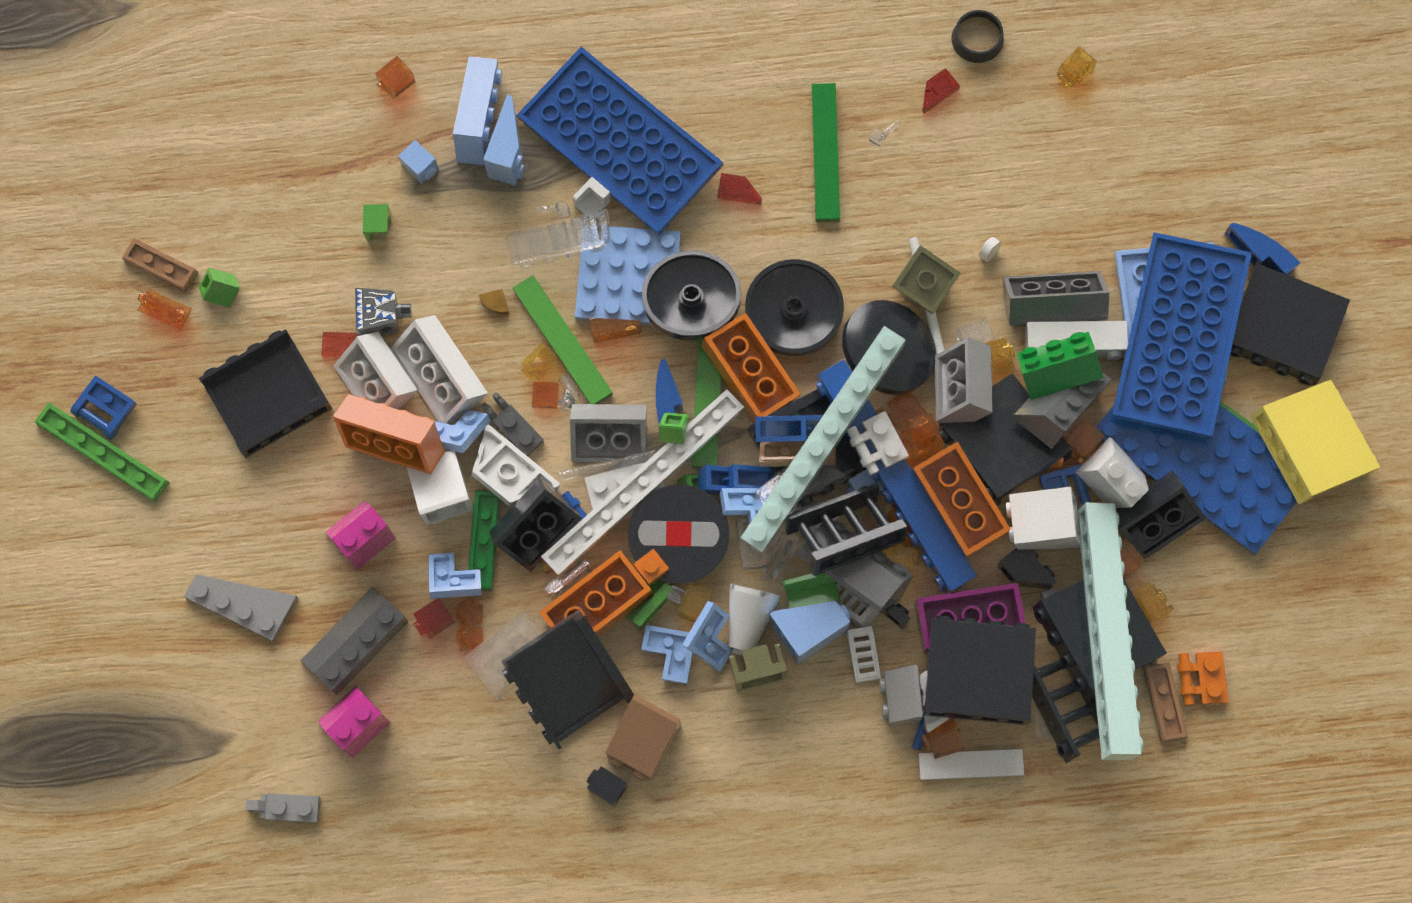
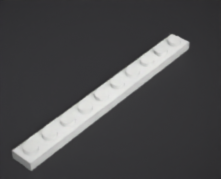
M728 390L724 391L688 424L683 444L667 443L543 554L541 556L542 559L558 576L563 574L636 508L648 494L657 489L744 410V406Z

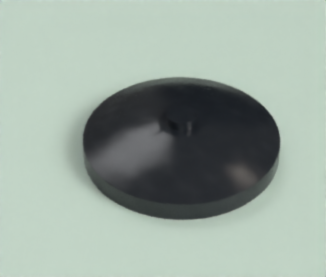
M683 251L665 257L648 272L642 287V303L647 318L660 332L679 340H702L735 319L741 304V287L734 270L721 258L702 251Z
M789 259L766 267L754 278L746 295L745 313L771 351L787 356H802L820 350L835 337L843 319L844 300L838 283L823 267L806 260Z
M875 300L865 303L848 318L843 329L842 347L847 363L852 371H854L885 326L904 338L905 345L875 390L890 395H902L916 390L930 377L935 366L936 347L929 328L915 312L900 303L889 300Z

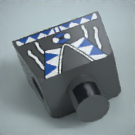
M355 288L356 332L358 336L379 332L381 336L397 333L399 331L398 319L412 318L411 303L398 304L394 291Z

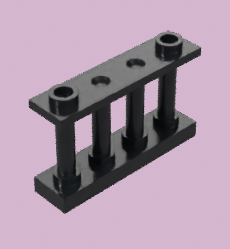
M878 483L863 486L856 491L801 511H795L787 516L786 534L790 535L799 531L812 550L809 569L814 576L905 541L907 525L903 519L889 522L876 503L879 492ZM867 506L880 527L871 531L867 530L854 511ZM845 515L858 536L844 539L832 519ZM822 523L835 544L826 548L821 547L809 527Z
M1060 660L1036 669L1034 665L1032 698L1056 743L1058 754L1064 759L1065 763H1068L1081 755L1078 748L1100 739L1099 727L1075 739H1072L1066 727L1067 724L1087 715H1092L1098 726L1095 691L1083 698L1086 705L1061 716L1054 701L1077 692L1073 682L1048 692L1042 678L1065 668Z

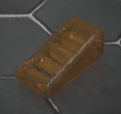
M589 318L594 343L636 335L642 332L640 320Z

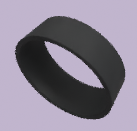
M985 10L967 12L959 19L952 32L954 50L961 58L969 62L983 63L990 61L1000 53L1003 47L1004 35L1002 24L994 14ZM973 17L986 18L998 27L1001 36L993 48L982 52L973 51L961 43L958 37L959 24Z

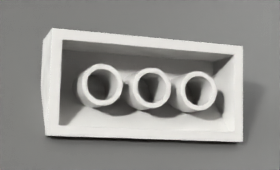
M435 315L414 320L390 348L438 422L452 423L463 416L467 410L474 409L488 394Z

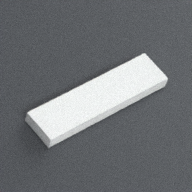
M1022 749L918 754L920 780L1024 776Z

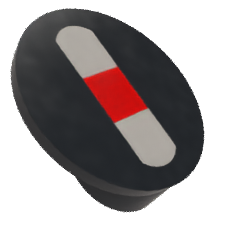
M669 485L648 494L635 508L629 523L628 541L636 562L654 549L669 567V571L658 580L674 584H684L705 577L719 565L728 547L729 525L726 515H723L722 507L710 494L689 485Z

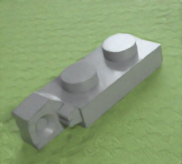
M271 793L261 794V800L246 799L245 810L259 812V818L270 821L318 823L320 797Z

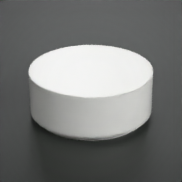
M994 237L988 239L982 246L979 257L985 262H989L998 252L1001 242Z

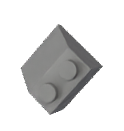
M918 665L885 671L884 679H879L880 693L885 694L886 704H882L883 720H888V726L919 724L923 713Z

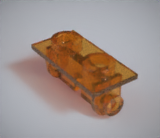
M150 289L146 293L141 292L138 296V301L141 304L137 311L179 330L182 329L192 308Z
M466 597L460 601L456 608V617L459 619L456 643L459 644V652L466 650L469 646L471 651H480V646L483 645V627H474V623H483V604H480V599H471L469 603V597Z

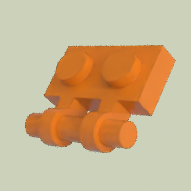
M1222 651L1196 653V663H1190L1189 653L1178 654L1179 664L1177 669L1178 673H1181L1182 687H1180V694L1184 698V706L1195 705L1194 695H1200L1201 705L1227 704L1228 694ZM1197 672L1199 686H1192L1191 673Z

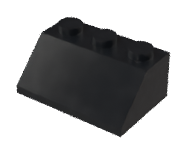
M1173 470L1148 486L1149 490L1132 507L1116 508V512L1119 514L1118 527L1142 561L1207 519Z
M539 478L489 533L494 545L528 571L532 572L543 560L541 556L565 536L582 517L557 490L542 478Z

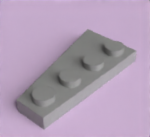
M197 574L184 595L186 599L272 642L277 638L298 599L296 595Z

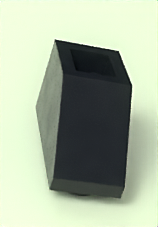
M1015 548L1001 559L997 565L1012 584L1018 583V586L1050 589L1056 582L1054 572L1047 565L1043 566L1037 559L1039 556L1034 549L1018 550Z

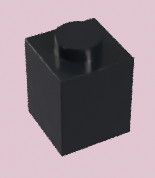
M602 766L598 771L594 769L586 781L589 784L587 787L588 791L612 807L616 806L628 787L625 781Z

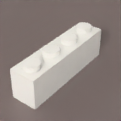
M1127 321L1027 322L1024 329L1025 348H1037L1046 345L1051 340L1069 338L1077 332H1089L1097 356L1107 357L1108 360H1118L1125 357L1128 346Z

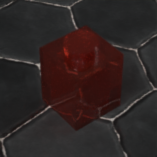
M436 598L413 614L417 620L413 623L421 636L426 633L429 639L455 623L440 598Z

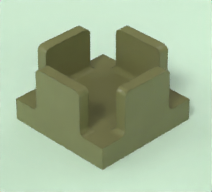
M920 245L896 278L892 288L900 292L902 298L918 309L923 308L930 314H934L961 273Z
M780 644L774 645L777 663L771 662L767 645L743 650L742 662L745 671L742 672L738 671L735 656H729L737 691L787 678V668Z

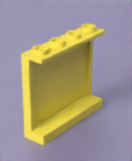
M1332 380L1262 406L1250 416L1299 505L1318 494L1361 476L1367 477L1380 468L1376 457L1371 452L1363 434L1357 427Z

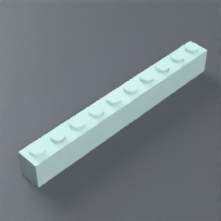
M885 326L882 328L741 536L743 542L764 554L787 520V516L791 514L904 347V338Z
M1086 502L1077 510L1101 757L1102 760H1133L1142 754L1143 739L1139 735L1140 713L1137 711L1136 706L1138 690L1134 685L1133 678L1135 663L1131 659L1132 637L1128 631L1130 615L1129 611L1126 610L1127 588L1123 584L1124 563L1121 561L1120 556L1122 540L1118 536L1119 514L1116 512L1115 503Z

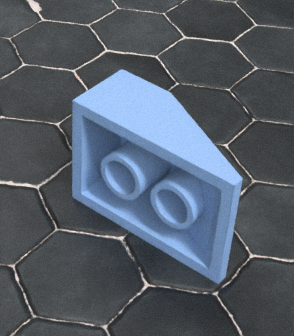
M507 95L483 161L488 178L516 186L518 178L522 179L524 175L525 165H523L513 98L511 95Z

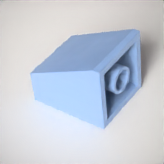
M836 601L773 611L770 613L769 624L798 665L849 630V618H851V615L844 605L839 606Z

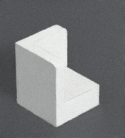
M591 177L572 199L574 206L590 220H593L611 201L610 191Z

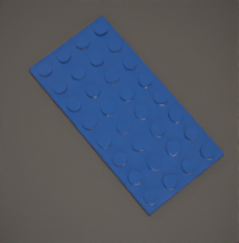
M580 47L517 114L521 122L586 176L597 180L610 191V196L658 236L724 166L718 157L583 47Z
M1153 232L1111 417L1212 439L1252 252Z
M1220 404L1212 439L1111 417L1113 407L1092 432V435L1103 443L1111 437L1143 473L1155 482L1173 470L1207 518L1206 520L1254 556L1297 502L1261 435Z

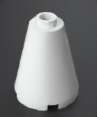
M730 584L729 647H733V653L742 655L743 650L757 646L770 620V613L775 610L779 602L780 595L742 587L737 584Z

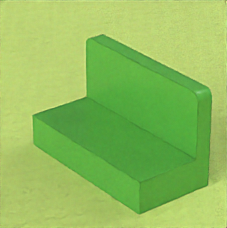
M812 573L782 581L787 594L789 608L832 601L841 604L837 582L824 573L816 576Z
M657 579L649 587L653 592V596L625 617L640 631L674 594V589L667 582L662 583Z

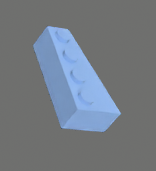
M469 57L453 131L457 163L484 165L483 159L490 141L491 124L494 121V104L498 101L497 84H501L502 70L498 69L497 59Z

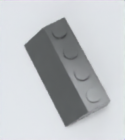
M1101 271L1003 277L1005 308L1009 325L1022 327L1027 322H1074L1108 319L1109 290Z
M1103 373L1104 378L1036 399L1030 400L1029 398L1012 418L1053 449L1097 400L1111 381V378Z
M833 521L844 539L858 536L846 530L845 525L841 522ZM821 524L814 532L817 541L824 548L834 545L835 542L823 524ZM805 543L797 555L810 563L812 550ZM883 551L824 572V574L879 612L900 601L913 578V575L908 572L904 565L894 563L887 558L886 553Z
M372 587L301 661L328 688L338 695L409 621Z

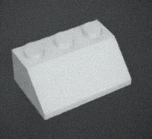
M379 332L357 336L333 365L353 396L364 397L371 402L383 403L391 408L399 409L417 391V388Z

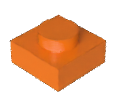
M654 549L633 564L649 586L669 571V567Z

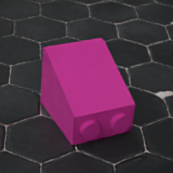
M365 500L326 531V534L356 570L396 539L388 525Z
M356 685L318 720L324 731L352 758L390 723Z

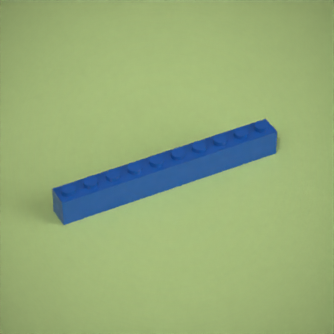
M843 359L817 375L816 388L821 396L826 395L830 403L833 402L852 374L845 360ZM869 399L849 427L856 426L860 434L866 432L862 422L878 415ZM846 431V437L848 439H851L848 432ZM870 440L864 442L870 454L876 452ZM855 447V451H856L858 457L861 459V457H860V455H859V453H858V451H857V449H856V447ZM904 459L886 469L881 460L875 462L879 471L870 475L874 482L879 481L883 488L881 491L883 498L888 504H893L896 509L894 515L897 521L903 519L907 525V529L910 532L907 536L914 547L918 546L923 553L921 559L927 569L932 568L936 575L934 580L941 591L945 590L949 594L974 579L977 575L907 461Z

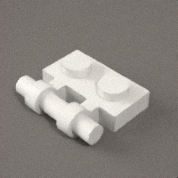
M886 411L862 422L866 431L862 434L859 433L856 426L847 430L851 438L849 441L852 447H856L861 457L860 462L863 468H867L870 475L879 471L875 464L879 460H881L886 469L909 456ZM870 440L876 452L870 454L864 442Z

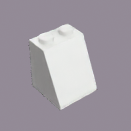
M1111 437L1076 471L1079 477L1103 503H1115V508L1132 507L1149 490L1143 471Z
M444 449L445 453L431 475L407 467L418 511L426 526L473 511L471 498L455 451Z
M1071 487L1009 494L1010 502L1006 503L1007 517L1012 518L1013 526L1010 527L1009 539L1010 543L1014 542L1018 550L1081 548L1077 501Z

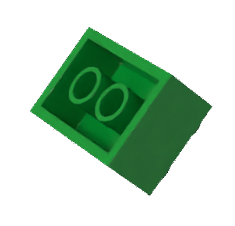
M1077 332L1069 338L1051 340L1046 345L1037 348L1028 347L1022 350V352L1017 353L1030 400L1104 378L1089 332Z

